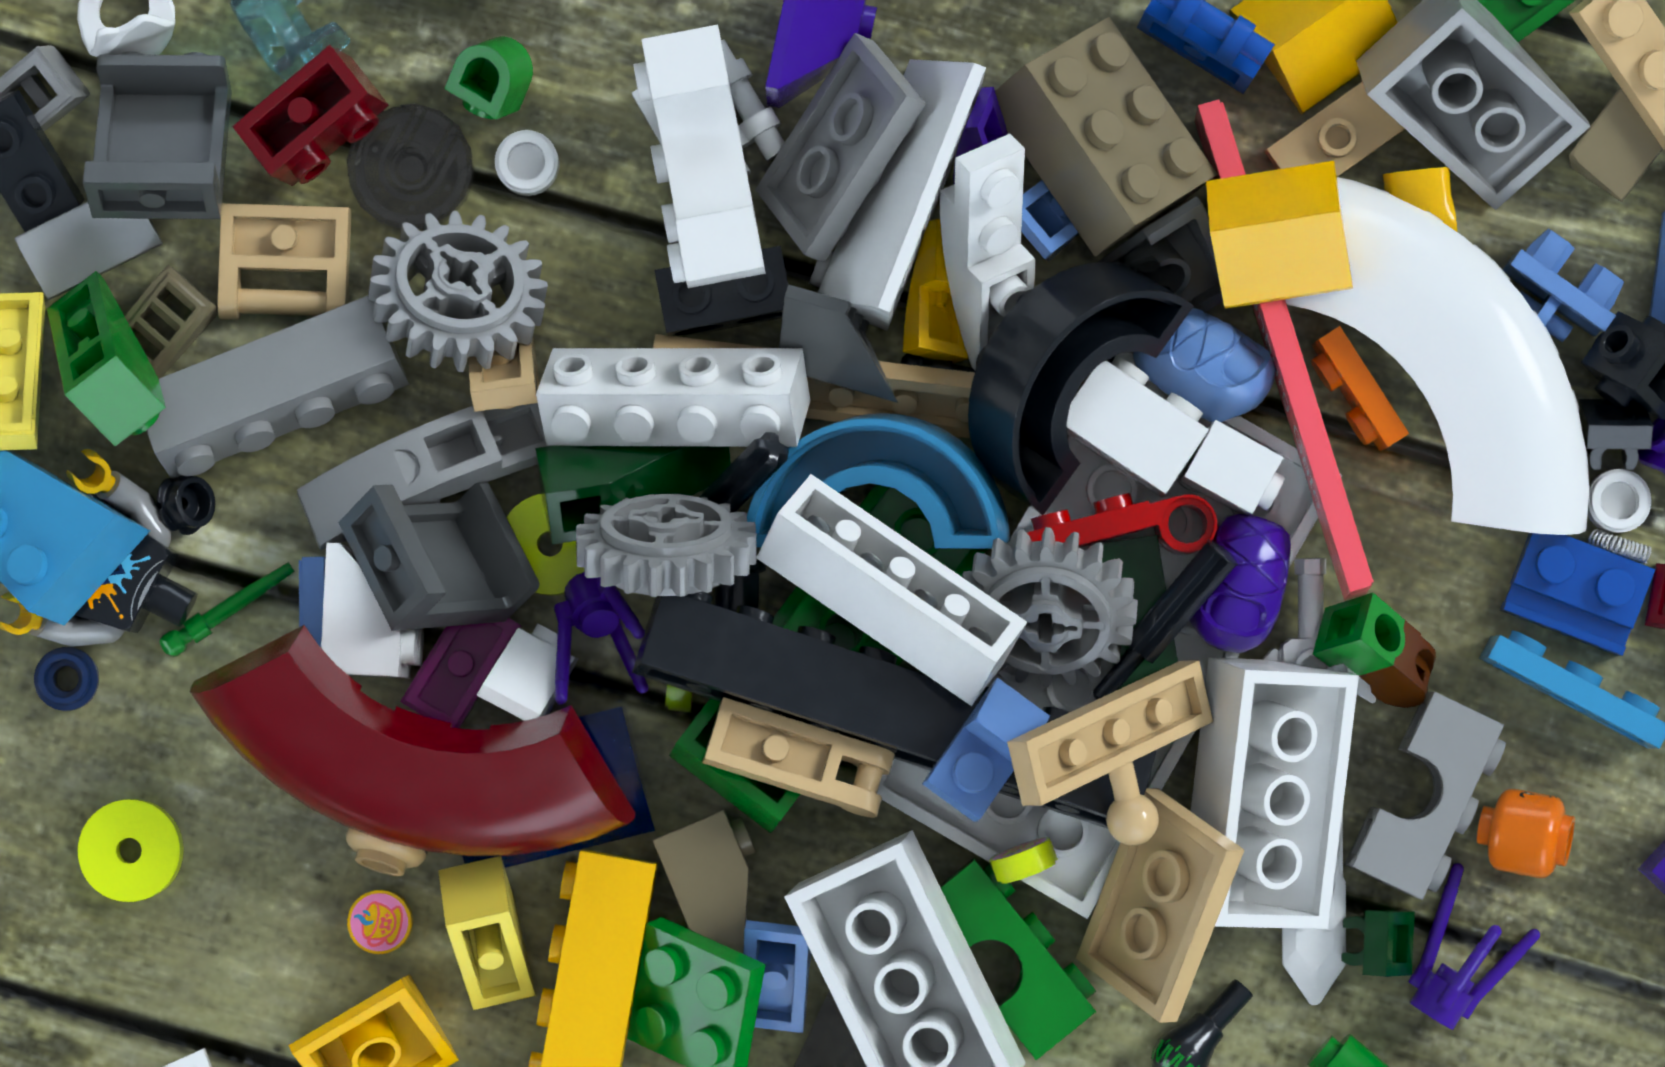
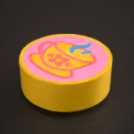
M384 889L370 891L360 896L351 906L347 918L348 932L354 943L362 950L372 954L390 953L400 948L408 940L413 929V914L407 901L399 894Z

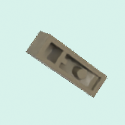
M725 809L654 839L653 843L689 930L743 954L750 867L746 856L756 853L743 818L740 817L730 821Z

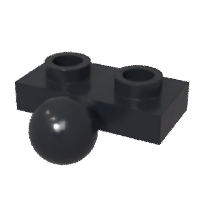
M17 90L0 99V193L24 232H27L80 206L85 199L20 91Z

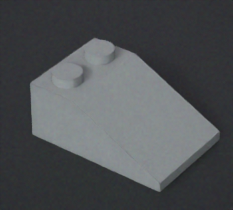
M1422 0L1356 60L1366 94L1495 210L1590 127L1589 121L1494 15L1477 0Z

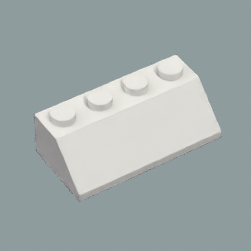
M1208 658L1205 688L1213 722L1200 728L1191 812L1245 850L1215 924L1216 927L1328 929L1359 675L1262 659Z

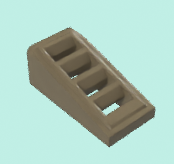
M168 264L128 311L125 318L134 333L136 331L140 332L161 351L154 361L147 356L160 379L218 315V307ZM170 293L192 311L186 321L181 319L163 303ZM153 312L177 331L170 341L146 321Z

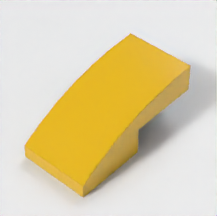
M934 219L929 221L924 233L911 278L904 323L903 352L934 360L952 361V364L967 360L968 354L960 333L947 279L940 219Z

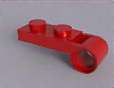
M1126 493L1093 502L1095 515L1071 521L1069 511L1066 509L1032 518L1031 522L1034 531L1026 533L1030 536L1032 542L1041 541L1043 531L1048 527L1053 530L1055 541L1065 543L1071 533L1077 532L1079 533V547L1154 528L1155 535L1158 536V542L1163 548L1173 554L1190 555L1201 550L1208 539L1213 540L1217 531V516L1213 507L1205 499L1196 495L1184 494L1149 503L1148 500L1133 504L1131 493ZM1176 508H1191L1201 517L1203 529L1200 537L1195 542H1180L1170 533L1168 521L1171 513Z

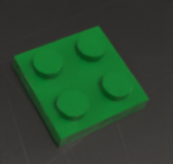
M663 917L647 923L627 1039L686 1067H747L766 964Z

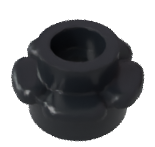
M182 475L173 479L166 478L162 481L157 491L156 504L159 508V517L170 531L179 530L182 535L194 534L200 527L209 523L214 515L216 503L213 490L200 477Z

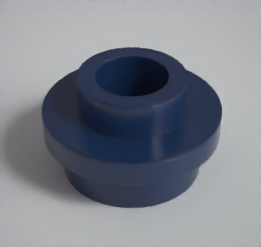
M60 647L51 650L41 658L35 669L34 685L37 694L45 704L57 710L72 711L85 706L93 699L99 686V671L94 660L84 651L73 647ZM69 666L76 670L79 680L73 690L64 691L57 683V676L60 670Z

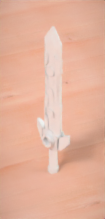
M1326 558L1294 559L1295 575H1298V638H1288L1280 644L1278 650L1271 648L1262 660L1355 674L1344 664L1328 667L1313 655L1324 614L1323 574H1326ZM1359 677L1357 695L1370 703H1375L1376 697L1371 693L1370 685ZM1343 812L1328 929L1282 928V965L1311 1005L1321 1003L1346 963L1341 961L1342 953H1346V928H1343V920L1346 918V881L1343 877Z

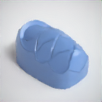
M1195 308L1191 309L1157 358L1140 351L1133 352L1136 366L1149 376V380L1168 396L1172 392L1190 402L1203 413L1201 418L1210 422L1215 420L1223 422L1255 409L1265 399L1275 380L1276 368L1268 350L1247 337L1230 323L1223 322L1217 317Z

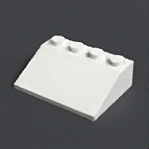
M909 60L903 76L924 100L926 105L919 114L914 128L904 137L886 165L880 181L870 190L850 221L848 230L838 241L835 251L830 252L825 262L818 260L809 284L819 287L818 293L849 301L852 304L851 307L857 309L856 313L863 315V319L869 321V324L886 331L889 328L917 257L924 233L939 201L940 190L944 188L955 160L960 138L981 90L986 70L984 66L970 62Z

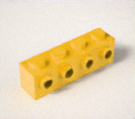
M585 849L580 850L578 862L566 860L559 898L571 900L566 926L554 925L548 955V962L559 964L555 989L543 987L536 1026L547 1027L543 1053L532 1051L528 1067H622L658 862Z

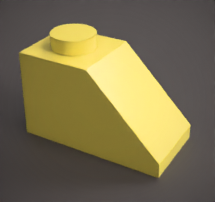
M497 856L438 870L445 926L473 1010L536 996L515 899L502 857Z

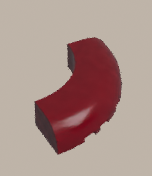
M305 625L195 680L191 685L190 693L214 727L247 762L269 781L308 808L348 828L386 842L429 852L465 856H511L548 851L591 840L629 824L636 815L571 705L549 715L522 722L491 725L489 729L485 730L452 728L451 722L425 717L396 706L395 710H392L361 692L362 685L354 681L331 660L317 644Z

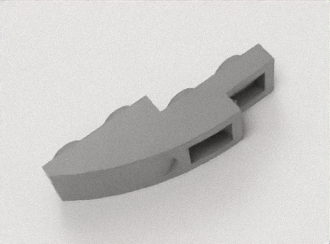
M538 403L520 405L511 409H492L474 412L473 406L467 407L387 440L343 462L298 488V498L319 549H325L326 542L341 543L347 541L338 522L373 485H393L403 505L440 503L441 498L469 489L475 483L489 482L537 465L535 448L546 446Z

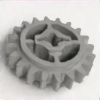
M452 211L447 225H440L431 213L426 214L423 231H419L408 222L403 223L400 240L387 236L384 239L382 255H375L373 258L368 300L375 302L373 311L374 322H388L385 338L388 342L397 341L404 337L408 338L405 356L411 358L423 349L429 351L430 367L437 368L444 356L453 357L454 365L458 372H464L468 357H476L478 363L484 369L491 368L494 351H497L508 360L513 359L517 342L525 345H530L532 342L535 326H541L545 309L544 302L548 284L546 281L540 280L541 260H526L529 243L524 240L508 245L506 242L509 227L503 225L493 233L486 231V220L483 215L476 217L471 226L463 225L458 211ZM417 273H421L426 278L424 293L419 296H415L409 286V281ZM496 285H500L507 299L500 308H496L495 304L491 302V288Z
M649 494L631 499L625 498L613 506L601 505L600 514H585L584 524L576 526L577 567L584 568L586 578L601 577L602 587L616 586L623 589L626 594L638 593L650 595L651 597H682L702 591L709 593L712 592V588L719 584L733 585L734 575L748 576L750 565H756L755 522H747L746 512L730 513V504H717L709 501L707 497L699 498L681 494Z
M1048 527L1043 531L1041 541L1032 542L1030 536L1022 529L1018 530L1016 547L1012 548L1003 540L996 538L993 540L991 557L977 552L974 555L972 571H964L962 578L1027 621L1026 626L999 671L1011 665L1016 668V682L1022 683L1029 673L1039 674V680L1043 687H1049L1053 675L1062 674L1068 684L1076 685L1078 669L1083 668L1090 675L1098 677L1101 672L1102 659L1117 664L1120 661L1121 645H1131L1133 625L1136 624L1138 600L1133 599V578H1121L1122 560L1120 558L1112 559L1102 563L1104 546L1102 543H1096L1084 551L1079 548V533H1071L1065 543L1055 541L1054 532Z

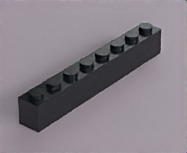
M703 591L682 597H656L645 629V636L642 639L632 671L634 674L719 702L725 697L883 747L895 754L894 759L930 771L989 688L986 687L973 705L970 706L920 671L919 673L896 665L897 657L887 651L861 646L859 652H855L834 645L836 637L821 629L799 626L798 631L795 632L773 625V615L754 607L740 605L737 606L736 612L713 605L711 604L713 597ZM1043 707L1042 709L1050 715L1047 723L1069 713V711L1054 707ZM1153 751L1133 761L1141 795H1145L1157 751ZM1013 771L999 793L1021 800ZM1107 773L1040 807L1108 829L1106 822L1107 811L1114 801L1109 774Z

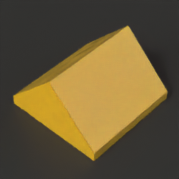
M1243 0L1229 11L1235 20L1241 15L1254 23L1256 27L1253 31L1275 44L1264 62L1301 115L1360 75L1356 60L1398 23L1388 0Z
M1334 161L1206 181L1210 236L1225 309L1353 289Z
M410 974L289 1045L292 1055L302 1067H448L459 1061L456 1052Z

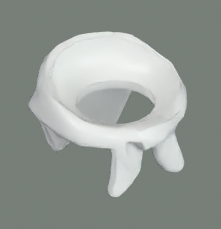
M80 0L78 2L77 20L82 41L88 53L92 56L119 55L124 52L159 55L172 38L175 27V6L172 0H148V14L138 15L128 23L116 28L105 27L101 21L100 8L104 0Z

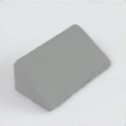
M88 202L15 237L23 257L48 300L73 289L95 271L101 275L163 244L151 219L92 218Z

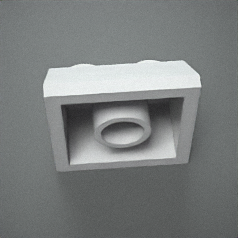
M326 542L322 650L349 676L411 679V665H422L424 629L391 631L351 548L341 543Z

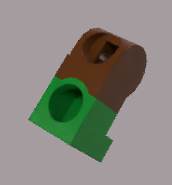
M1374 593L1325 607L1313 650V655L1328 667L1344 664L1356 675H1359L1361 679L1370 685L1371 693L1378 700L1385 704L1402 708L1416 707L1424 702L1428 691L1429 678L1436 660L1435 649L1421 636V633Z

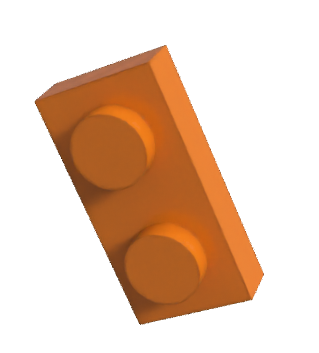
M1338 326L1312 344L1313 349L1318 355L1311 359L1314 370L1330 392L1337 388L1340 389L1352 410L1345 413L1346 418L1357 437L1365 446L1374 442L1378 450L1382 451L1409 434L1341 326Z

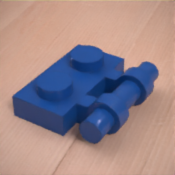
M1151 0L1136 27L1242 94L1245 93L1275 45L1254 32L1253 30L1256 25L1241 15L1235 20L1205 0Z

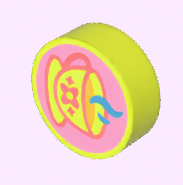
M1043 837L1003 851L992 857L989 861L997 882L1007 884L1030 877L1056 864L1055 861L1058 858L1050 837Z

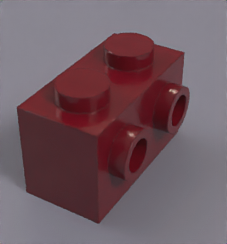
M329 44L232 127L270 176L294 186L297 182L301 184L308 183L323 173L331 162L328 156L346 141L349 143L357 142L373 131L379 123L377 115L386 109L389 104L352 57Z

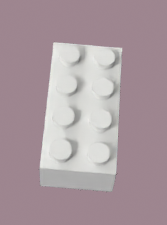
M913 830L799 882L784 897L867 1067H1024L1025 1060Z

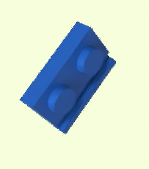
M1529 533L1500 611L1616 656H1623L1631 629L1634 628L1656 569L1568 535Z

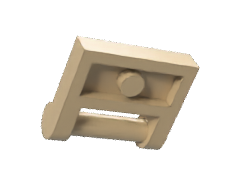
M222 203L217 302L219 319L239 320L241 314L317 316L348 304L351 209L349 207ZM241 270L327 273L326 291L241 288Z

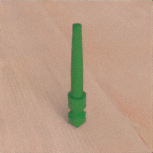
M288 562L236 592L201 615L198 612L188 618L183 623L185 627L179 631L170 630L160 638V646L163 652L171 657L180 655L187 649L188 643L193 640L198 643L213 633L212 628L242 610L295 572Z

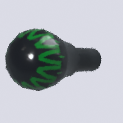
M1234 979L1203 1014L1196 1013L1187 1022L1169 1030L1158 1039L1152 1050V1067H1208L1216 1046L1223 1038L1222 1030L1253 997L1252 993L1242 983Z

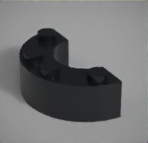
M1110 262L1087 263L1069 268L1046 279L1035 288L1024 292L1018 298L1015 306L1000 322L987 345L980 351L976 360V371L969 397L968 423L971 443L976 456L990 472L994 481L1038 513L1044 515L1081 464L1069 448L1066 432L1070 404L1081 383L1099 364L1119 353L1140 351L1157 358L1194 305L1138 270L1126 265Z

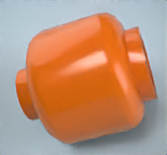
M1508 789L1500 795L1495 808L1483 807L1478 824L1477 844L1488 846V858L1490 864L1496 870L1535 878H1546L1555 870L1556 865L1563 867L1567 865L1573 841L1575 817L1566 815L1564 804L1558 797L1519 789Z

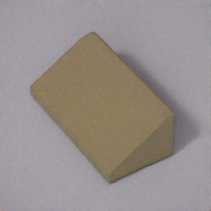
M1621 87L1569 154L1570 168L1620 202H1623L1663 148Z

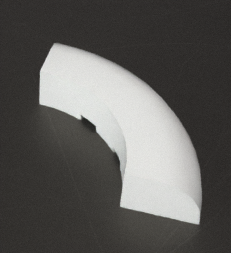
M1337 177L1353 289L1285 299L1286 304L1333 317L1357 329L1379 344L1412 377L1427 399L1438 421L1447 447L1453 491L1451 522L1538 534L1570 535L1585 532L1587 529L1589 472L1579 405L1574 390H1572L1565 368L1558 356L1559 352L1535 310L1531 309L1523 295L1511 283V279L1493 259L1477 245H1473L1464 236L1444 224L1443 220L1429 211H1424L1389 194L1387 191L1354 180Z

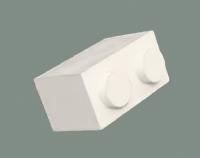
M1117 357L1113 364L1106 360L1090 373L1072 400L1066 425L1067 435L1159 497H1163L1209 431L1208 428L1198 422L1203 413L1175 393L1171 392L1165 400L1145 387L1149 376L1127 360Z

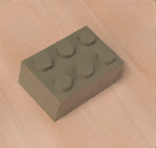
M1110 17L1025 64L995 91L1006 128L1025 148L1026 157L1095 257L1174 209L1204 186L1206 181L1218 175Z

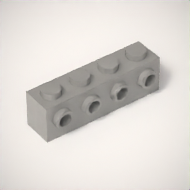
M365 296L160 378L159 382L166 408L160 412L156 422L146 431L154 454L170 478L173 479L182 475L194 476L204 473L219 460L242 451H259L269 446L279 436L299 428L319 427L329 422L339 412L359 404L379 403L389 398L395 390L409 385L393 341L388 342L385 339L387 332L386 322L380 323L373 320L375 302L368 300V296Z

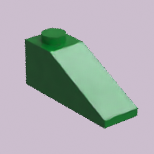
M95 271L48 307L47 312L65 396L114 446H117L128 436L139 435L148 430L156 422L160 412L166 406L157 374L106 281Z

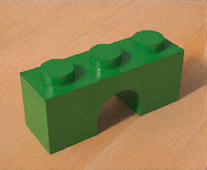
M972 858L939 885L969 947L981 941L996 940L1007 944L1015 951L1020 964L1019 978L1012 991L997 1002V1005L1007 1025L1035 1060H1038L1096 1013V1010L1087 999L1097 991L1073 961L1064 969L1060 967L1047 950L1056 940L1033 912L1023 919L1007 901V898L1016 890L1010 883L1001 884V882H997L990 863L982 869Z

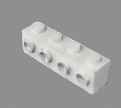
M553 348L536 393L546 446L748 447L755 439L761 438L765 432H772L779 436L781 444L787 447H797L811 401L803 348Z
M812 474L809 475L777 513L757 555L758 560L970 706L973 705L1003 666L1027 624V621Z

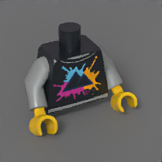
M82 450L81 452L96 464L94 473L88 478L80 479L67 470V478L80 491L89 494L111 509L149 529L150 532L65 626L28 612L11 593L7 592L1 598L18 603L20 615L16 621L10 624L0 621V629L15 635L29 632L31 635L75 647L114 643L125 631L138 633L150 612L181 627L189 616L198 594L168 578L179 554L169 547L172 531L160 520L157 504L150 493L119 472L111 471L108 463L94 450Z

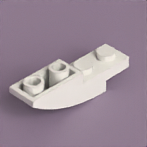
M1007 134L956 157L955 184L940 190V224L947 279L960 333L971 367L975 371L976 360L980 351L987 345L1000 322L1015 306L1018 298L1024 292L1034 288L1035 258L1021 244L1025 148L1011 134Z

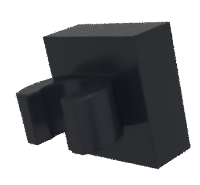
M1579 399L1580 421L1587 456L1592 469H1601V457L1605 450L1622 449V461L1625 469L1634 470L1639 459L1637 449H1651L1653 424L1648 412L1633 404H1630L1626 410H1622L1605 399Z

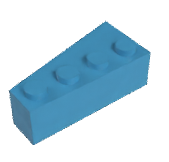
M0 451V582L28 612L65 626L150 530L14 451Z

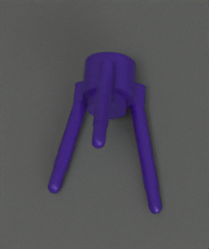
M585 572L577 574L569 580L565 587L564 596L566 601L559 602L554 606L558 622L554 698L556 703L562 705L566 703L568 697L572 626H575L585 635L592 638H600L610 634L636 690L639 693H646L649 686L645 677L632 673L636 655L620 621L621 619L634 638L642 639L645 636V630L640 624L639 619L616 586L602 587L601 577L586 578Z
M1455 863L1451 868L1420 963L1408 980L1410 984L1418 988L1409 1003L1451 1030H1454L1461 1017L1470 1018L1482 998L1540 938L1539 930H1529L1475 986V983L1470 979L1501 935L1502 930L1498 925H1492L1459 971L1444 963L1440 965L1436 973L1432 971L1464 872V867L1461 863Z

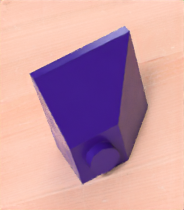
M783 0L765 86L767 105L780 108L825 79L854 33L871 39L877 7L866 5L867 0Z

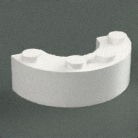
M718 24L641 39L645 62L636 63L633 66L640 101L653 100L662 144L650 146L657 183L670 182L673 203L661 205L668 243H674L667 245L674 283L686 281L687 287L693 288L766 274Z

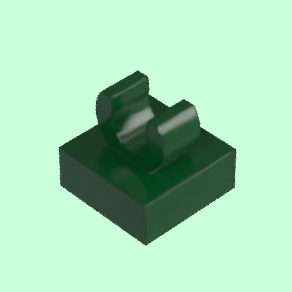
M1365 910V916L1345 918L1343 920V928L1359 929L1363 932L1364 949L1361 952L1342 953L1341 961L1351 966L1363 965L1362 975L1383 977L1412 976L1415 911Z

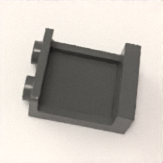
M139 52L99 55L97 57L96 69L101 91L93 161H85L83 185L92 218L221 219L232 97L225 58L219 55H207L199 52H190L184 55H145Z
M487 482L475 483L456 502L403 505L393 485H373L338 522L391 631L505 622L539 588V580L492 488Z

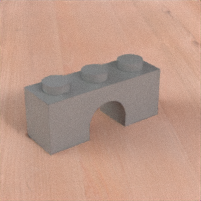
M1427 692L1424 702L1418 705L1398 750L1419 759L1429 769L1433 779L1431 800L1424 810L1408 818H1400L1381 808L1371 807L1344 865L1417 899L1423 900L1427 890L1437 892L1451 864L1452 858L1444 855L1455 831L1460 834L1465 833L1477 810L1479 800L1471 796L1482 773L1491 776L1503 755L1506 742L1498 738L1504 724L1437 692Z

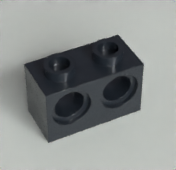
M781 245L762 249L766 274L688 288L686 281L674 283L671 267L654 270L667 336L689 337L781 319L784 297L788 287Z

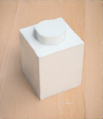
M1217 420L1213 421L1208 427L1209 431L1195 450L1179 480L1239 514L1250 516L1257 506L1267 511L1286 478L1276 472L1284 457Z

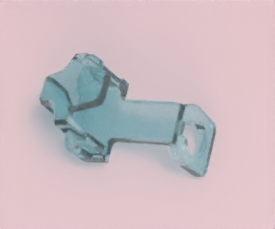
M231 0L230 6L234 14L252 39L264 61L271 70L284 80H288L329 44L342 51L350 43V38L346 31L335 22L328 23L312 32L303 13L297 7L303 0ZM283 46L286 52L278 59L271 47Z

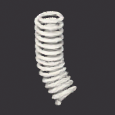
M1599 529L1593 530L1588 538V544L1604 550L1608 549L1609 552L1612 551L1614 554L1616 553L1633 561L1636 560L1637 562L1648 564L1647 560L1651 555L1650 546H1643L1642 543H1635L1630 541V539L1618 538L1617 535L1614 537L1613 534L1610 535V533ZM1595 532H1597V533L1594 535L1593 540H1592V544H1591L1592 536H1593V534H1594Z

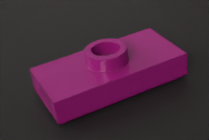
M510 618L505 622L446 626L400 702L422 716L451 722L452 728H461L479 699L477 694L483 682L518 628L522 629L523 626Z

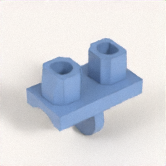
M1547 229L1525 251L1521 249L1512 255L1502 270L1508 277L1542 300L1540 304L1523 291H1520L1531 309L1535 310L1549 334L1559 341L1563 342L1573 327L1555 315L1556 311L1593 337L1600 331L1605 332L1616 317L1610 309L1615 304L1623 286V280L1596 263L1592 265L1576 288L1557 274L1575 248L1554 231Z

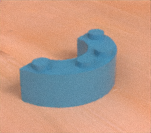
M876 413L849 417L806 435L799 440L797 447L788 448L789 455L787 461L755 492L747 514V522H755L757 547H762L777 513L809 475L812 474L840 494L850 487L869 483L897 489L916 502L929 521L935 548L992 549L993 540L996 538L1006 543L1010 542L1009 522L1001 493L992 475L976 454L948 431L930 422L900 414Z

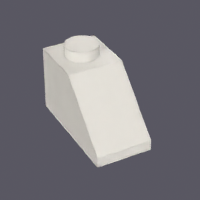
M538 623L532 634L518 628L483 682L477 696L524 721L549 715L556 703L554 698L557 633ZM572 655L570 659V674L578 661V658Z

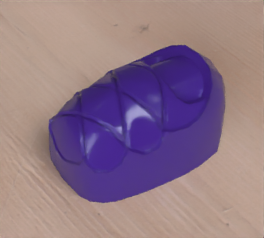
M1233 514L1226 516L1218 522L1217 531L1212 541L1224 547L1235 558L1238 565L1235 566L1194 614L1190 622L1199 636L1210 646L1222 651L1243 653L1261 645L1271 633L1279 617L1289 574L1291 540L1288 532L1277 523L1253 515Z

